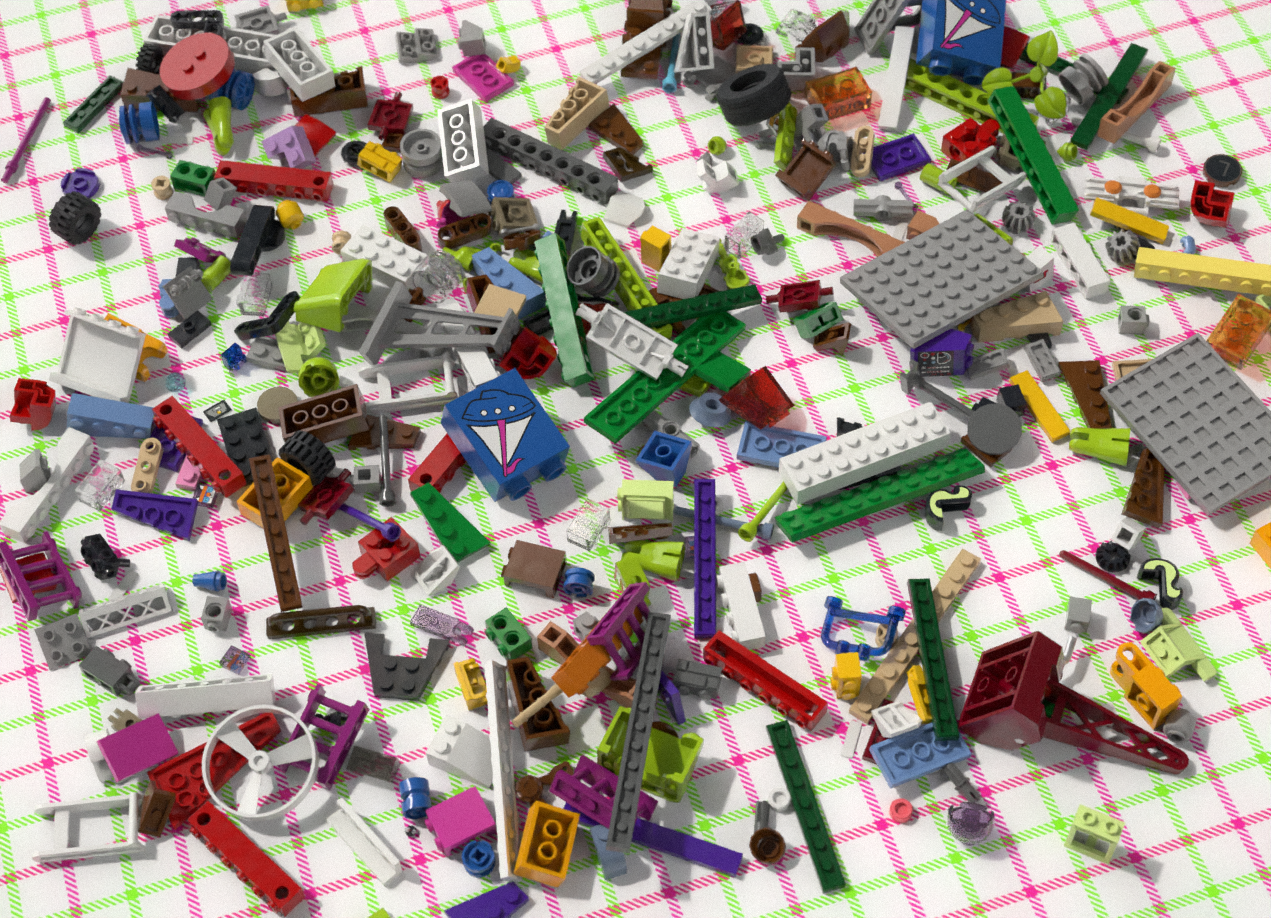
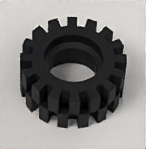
M143 44V47H140V51L137 53L139 56L136 57V70L160 74V66L164 54H162L163 49L158 46Z

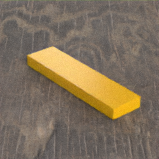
M1098 197L1094 200L1090 216L1125 230L1130 229L1135 234L1161 244L1164 243L1169 229V225Z
M1028 370L1010 377L1009 382L1011 385L1019 384L1026 401V407L1051 443L1070 435L1069 428Z

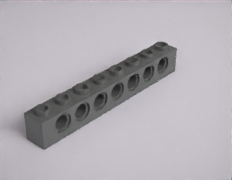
M492 117L483 126L486 148L518 164H522L532 171L539 172L547 178L561 183L563 186H568L578 193L585 194L603 204H607L611 196L618 191V177Z

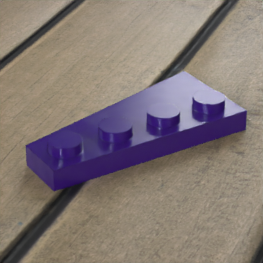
M116 489L111 509L113 512L190 541L199 501L194 498Z

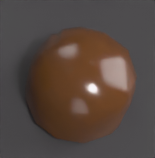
M765 827L755 831L751 836L749 847L751 854L758 862L771 865L779 862L785 855L786 843L778 831Z

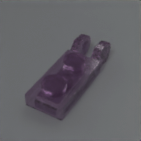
M421 604L410 621L412 627L443 639L451 640L462 646H466L468 640L464 636L455 633L456 628L468 635H471L474 631L472 626L459 621V619Z

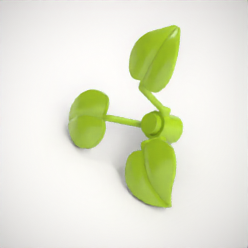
M1052 30L1036 36L1029 42L1027 47L1028 56L1032 61L1037 62V66L1029 74L1012 79V73L1009 69L997 68L989 72L983 79L982 88L990 96L994 89L1013 86L1012 83L1026 78H1030L1036 83L1040 82L1041 94L1034 100L1037 111L1041 115L1052 119H1060L1066 116L1067 101L1064 92L1055 86L1048 87L1044 91V79L1048 75V70L1045 66L1054 64L1058 57V43Z

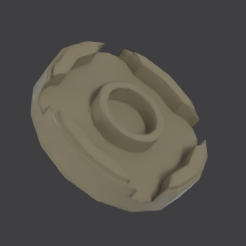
M286 387L270 388L264 391L258 399V413L263 420L278 424L280 423L278 407L298 402L297 396Z

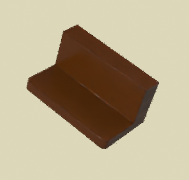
M152 780L149 782L139 808L138 833L161 837L176 795L174 792L157 789L156 782Z

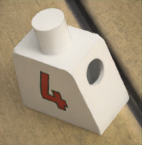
M1041 245L1026 257L1043 271V278L1025 287L1028 292L1034 291L1052 279L1054 275V257Z

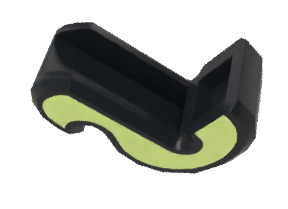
M957 485L954 487L953 492L946 489L931 492L926 498L924 516L928 525L935 530L942 531V512L968 510L971 505L972 491L966 486Z
M1150 558L1141 563L1136 578L1140 580L1158 579L1160 606L1170 610H1174L1179 606L1183 597L1182 587L1176 588L1180 573L1177 566L1171 561L1161 558Z

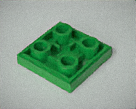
M718 352L695 369V375L727 393L748 377L751 372L750 368L722 352Z

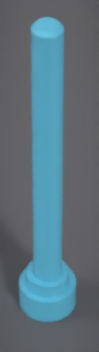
M681 32L674 36L672 40L668 74L662 83V90L666 93H674L677 89L674 69L678 56Z

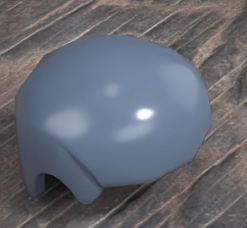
M1143 598L1136 601L1132 606L1130 621L1134 623L1135 631L1148 633L1157 629L1162 624L1163 612L1155 600Z

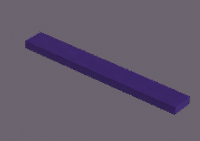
M694 479V639H712L716 634L715 479Z
M567 802L565 803L563 809L580 814L578 824L590 828L601 825ZM640 818L637 819L631 841L633 843L732 877L737 875L743 853Z

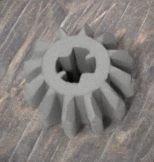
M1011 201L1009 206H1005L1002 214L1004 228H1009L1010 232L1016 230L1018 234L1021 230L1027 232L1028 228H1032L1036 217L1033 206H1028L1027 202L1022 204L1020 201L1017 203Z
M1121 228L1119 233L1113 231L1114 236H1108V242L1105 243L1108 256L1112 257L1115 262L1120 259L1124 263L1126 258L1132 261L1131 255H1137V249L1140 247L1137 235L1133 234L1130 229L1125 232Z

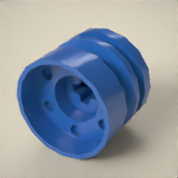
M234 68L231 76L223 86L208 95V98L211 100L217 97H227L231 100V108L242 111L247 108L252 100L255 89L254 76L251 73L235 70Z
M153 101L139 103V112H136L133 104L129 105V113L126 105L119 107V126L126 145L132 144L133 138L135 143H140V134H143L146 142L158 141L160 139L159 123Z

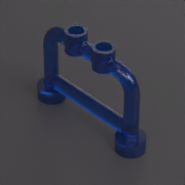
M834 596L826 597L824 607L827 609V613L821 630V640L827 648L835 650V654L858 652L859 660L868 661L870 656H882L891 649L898 622L904 620L905 609L899 606H889L887 616L841 609L843 601L840 598ZM834 617L888 625L883 645L875 648L864 643L857 645L845 640H831L829 635Z

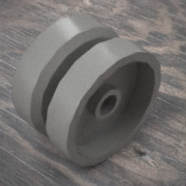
M416 129L403 136L400 142V151L403 167L407 173L415 177L424 178L435 175L443 167L441 139L437 133L428 129Z

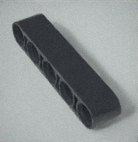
M253 205L231 259V274L253 276L275 219V208L273 206Z

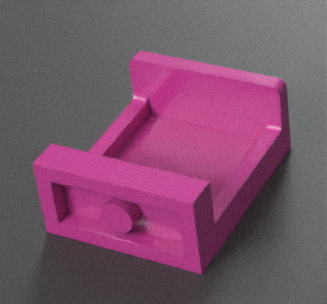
M476 786L425 810L427 819L424 820L425 825L430 833L434 831L437 837L434 839V842L439 852L444 851L446 857L451 855L450 850L486 832L489 837L497 833L496 824Z

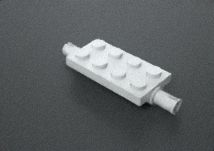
M583 303L578 308L576 315L590 322L592 326L586 336L588 341L654 380H657L662 370L666 368L683 377L688 365L673 358L672 354L677 347V344L608 303L598 313Z

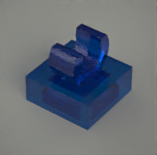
M233 343L221 354L224 367L228 370L232 368L239 370L240 366L238 363L240 361L247 363V358L243 354L241 346L237 343Z

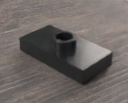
M197 310L170 331L168 337L182 349L209 328L212 323Z

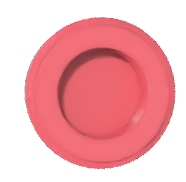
M902 798L894 800L889 809L890 817L897 823L908 822L913 814L912 804Z

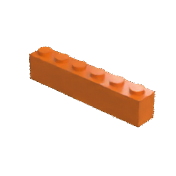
M636 606L633 614L641 625L644 621L643 615ZM625 620L622 627L630 638L633 635V631L628 621ZM615 633L612 637V642L617 651L622 648V644ZM589 634L551 677L568 698L575 694L581 695L589 688L587 683L597 678L600 674L599 669L605 667L612 660L604 645L589 644L586 639Z

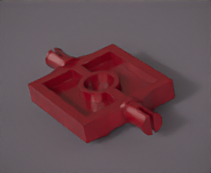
M395 92L393 99H377L367 126L368 130L380 131L378 138L381 141L386 140L388 133L405 134L414 107L413 103L400 101L402 97L401 92Z
M820 280L781 285L780 291L776 295L766 296V303L778 302L780 313H791L804 309L812 310L819 307L822 296L834 295L833 286L821 288Z
M344 468L338 477L326 476L320 484L314 486L297 505L301 511L306 512L299 519L303 525L306 526L313 517L329 520L335 514L338 508L355 490L351 484L345 482L351 475V472Z

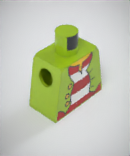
M635 554L615 563L613 578L622 593L629 584L647 582L650 588V584ZM649 591L644 596V601L647 607L651 605V602L648 598Z

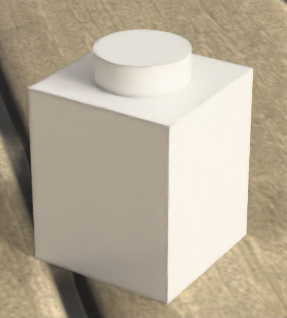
M1126 517L1120 521L1111 540L1131 550L1138 544L1146 527Z

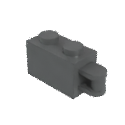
M95 646L78 665L85 677L117 697L121 692L131 696L141 685L134 678L131 670L132 666L124 659L118 660L115 658V655L106 648L102 650Z

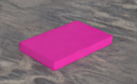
M486 54L470 56L452 67V71L485 103L515 85L514 80L507 73H502L496 67L497 64Z
M159 713L97 741L116 782L122 781L179 754Z

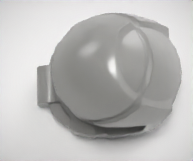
M828 131L819 139L817 143L818 149L830 152L834 156L833 160L835 162H841L844 171L851 169L853 138L846 136L843 131Z

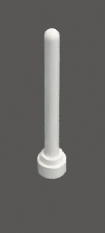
M1073 117L1071 122L1075 125H1080L1083 119ZM1125 132L1120 137L1145 145L1149 151L1157 153L1161 143V138L1159 137L1145 138L1129 132Z

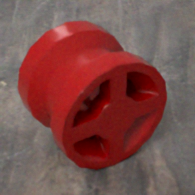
M445 76L433 77L430 81L432 96L436 99L447 98L450 94L448 79Z

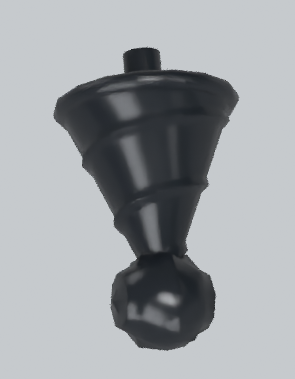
M339 711L323 716L321 713L315 714V717L340 727L345 725V721L348 719L344 713Z

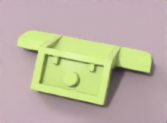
M288 321L280 332L274 334L285 368L289 373H299L303 364L302 360L316 357L326 346L321 328L302 322L299 325L290 324Z
M1161 608L1163 612L1162 626H1159L1140 641L1158 668L1169 678L1183 666L1191 664L1203 681L1213 678L1217 673L1215 667L1173 611L1169 608Z

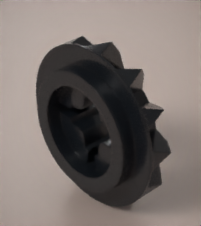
M745 23L738 26L735 30V39L738 44L759 45V42L763 41V30L756 24Z
M351 141L344 145L341 150V157L344 163L348 162L350 166L353 164L357 165L358 156L353 155V152L360 154L367 143Z
M1112 540L1108 543L1103 542L1096 550L1095 559L1097 564L1108 572H1121L1130 563L1131 554L1128 553V549L1118 543H1113ZM1116 552V557L1110 561V554Z

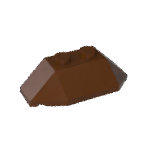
M840 10L812 30L804 38L803 42L795 47V58L796 48H815V62L823 63L827 59L832 58L841 49L846 48L849 44L850 33L849 12L847 10Z

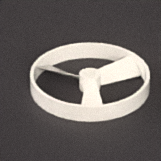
M271 705L247 707L224 719L211 734L202 758L203 779L212 798L228 813L250 821L275 819L297 807L310 792L319 767L318 748L307 726L288 710ZM257 713H277L287 716L300 724L305 730L306 735L265 753L257 751L235 723L242 718ZM219 739L249 759V766L254 771L237 811L227 807L219 800L211 784L210 760ZM312 758L310 773L299 793L287 804L276 810L256 814L261 776L268 773L272 766Z

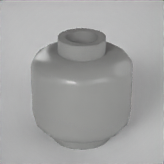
M1186 709L1172 710L1166 717L1163 732L1170 741L1178 744L1184 743L1192 738L1196 719Z

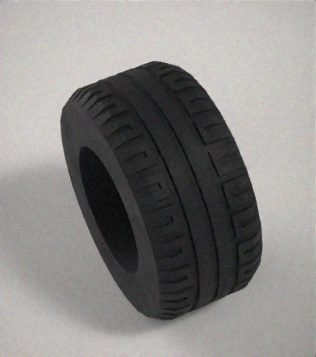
M760 64L746 68L723 82L718 89L717 100L726 121L740 127L763 122L778 114L788 105L792 92L780 67L775 64Z

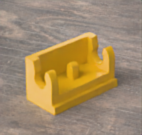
M475 658L453 663L468 711L487 705V687Z

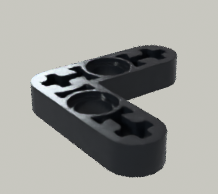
M219 10L175 11L170 16L172 26L176 29L205 28L204 33L216 30L218 31L217 35L223 36L224 18ZM195 18H202L199 21H193Z
M297 291L288 293L282 298L269 317L243 322L235 328L234 333L239 340H248L271 336L280 332L294 314V304L296 301H299L300 295Z

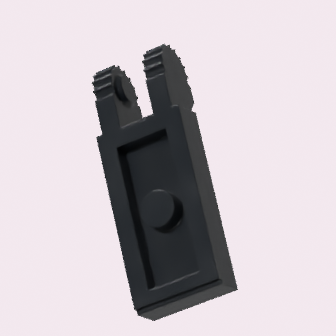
M561 209L554 233L564 240L567 255L570 256L577 227L578 211H573L571 220H565L567 216L566 210Z

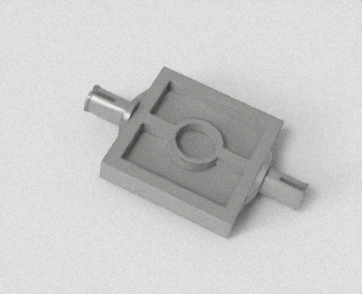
M269 5L234 15L236 27L233 28L276 35L280 34L277 22L287 19V15L285 12L275 15L270 10Z

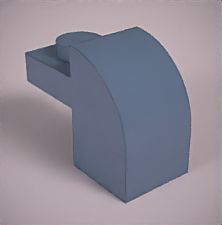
M602 824L591 827L590 832L597 850L598 861L604 879L608 880L627 874L624 853L606 850L609 829Z

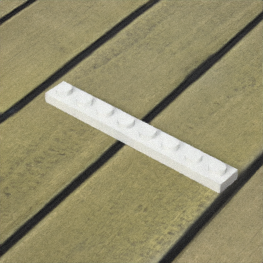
M705 0L691 2L580 70V76L594 84L601 82L682 32L688 14L709 12L711 14L712 9Z

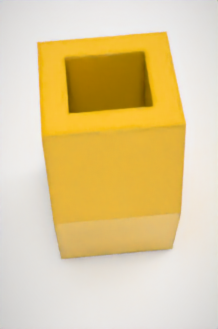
M515 55L500 57L496 67L502 73H513L519 71L521 61Z

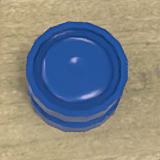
M497 180L492 182L487 188L490 205L494 197L515 198L514 188L508 181Z
M576 567L570 568L565 572L566 581L563 585V591L571 596L573 593L579 598L587 597V594L592 595L594 589L593 582L595 581V574L592 571Z
M483 840L482 842L472 841L462 851L463 865L469 875L475 878H482L493 871L496 858L493 848L488 842Z

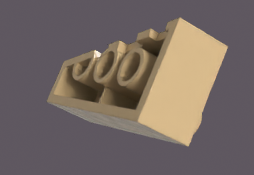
M578 76L575 86H571L568 96L561 101L560 108L553 113L544 126L548 144L563 150L586 129L593 120L610 106L607 89Z
M1043 291L981 311L972 316L970 329L977 342L981 343L1003 341L1004 338L1023 339L1024 336L1035 333L1048 332V334L1058 336L1061 333L1064 321L1047 291Z

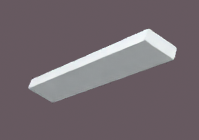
M896 26L878 129L897 130L915 33L914 27Z

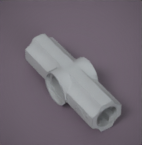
M886 195L877 196L875 199H854L853 215L874 216L879 221H887L891 217H912L913 201L891 200Z
M655 410L642 421L643 426L651 432L658 431L692 441L689 458L692 459L697 454L700 444L680 430L677 422L668 421Z

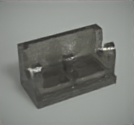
M354 746L346 770L393 783L401 762L397 757Z

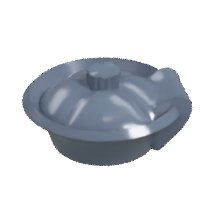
M716 392L701 395V397L694 399L689 406L691 416L697 422L707 427H722L728 424L732 417L731 410L724 405L728 401Z

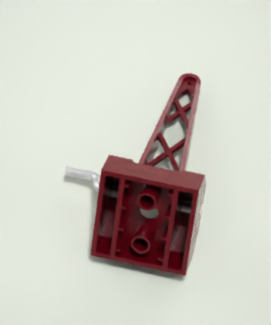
M1040 631L1032 632L982 652L957 725L959 730L979 743L1015 750L1027 744L1031 745L1041 742L1044 737L1172 774H1180L1187 768L1189 758L1181 749L1059 683L1063 677L1064 666L1071 660L1077 641L1075 637H1068L1064 652L1062 646ZM1043 699L1055 704L1051 718L1046 717L1044 705L1041 703ZM1064 708L1074 712L1083 724L1070 726L1060 722ZM1108 727L1128 736L1135 745L1126 747L1102 738L1095 728ZM1155 748L1162 751L1167 759L1155 758L1147 749Z

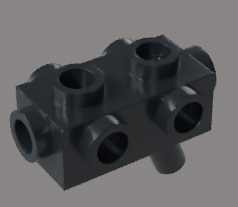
M100 533L85 536L81 540V555L84 558V562L91 566L97 579L114 578L119 567H130V559L118 558Z

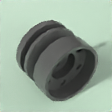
M584 246L576 250L570 257L566 269L570 282L594 297H603L609 294L616 287L620 276L618 264L592 246Z

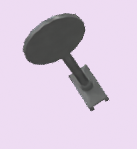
M913 359L909 362L910 371L907 374L904 372L900 373L901 389L909 395L914 387L922 389L969 419L967 435L971 444L978 451L988 455H1001L1009 452L1018 444L1022 435V423L1018 414L1010 407L1002 404H987L973 411L926 382L920 376L919 363Z

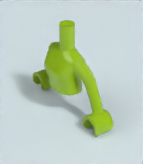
M493 243L490 245V248L494 252H502V248L499 243ZM463 246L459 250L454 251L444 247L442 254L452 258L450 266L463 283V289L466 293L467 278L459 268L470 272L473 269L472 255L482 250Z

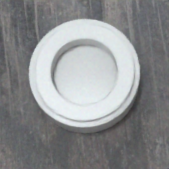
M778 787L769 792L768 804H770V808L773 811L783 812L789 808L791 796L786 789Z

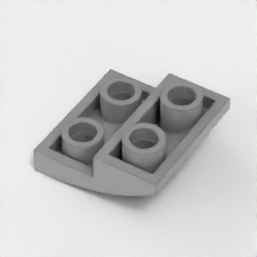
M415 28L414 33L396 32L395 41L399 63H416L437 58L433 29Z
M471 180L440 185L439 192L445 195L448 200H451L450 208L457 215L467 217L468 215L491 212L492 208L487 198Z

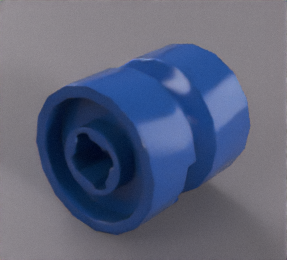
M412 777L400 782V797L404 800L401 802L403 817L406 819L427 817L425 810L432 807L431 798L429 797L428 780L423 777Z

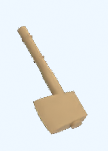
M604 668L599 669L600 674L597 678L587 683L589 688L582 693L585 697L591 698L597 695L611 682V675ZM557 684L553 685L542 697L537 698V701L523 712H520L512 720L513 725L519 727L525 721H528L531 716L563 693V691Z

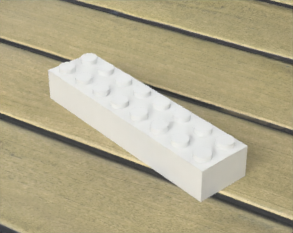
M155 15L143 39V43L161 47L163 49L162 54L165 57L168 51L178 42L191 35L204 33L205 28L176 29L172 26L170 17ZM224 26L222 38L234 54L235 70H242L251 74L264 68H268L273 72L276 71L266 58L263 41L276 35ZM214 30L210 33L216 34L218 31Z
M928 402L782 457L779 460V474L798 505L947 448L951 433L932 402Z

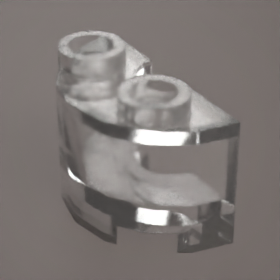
M791 9L785 15L775 33L785 37L793 35L796 41L802 43L804 38L817 27L815 24L816 19L812 15Z

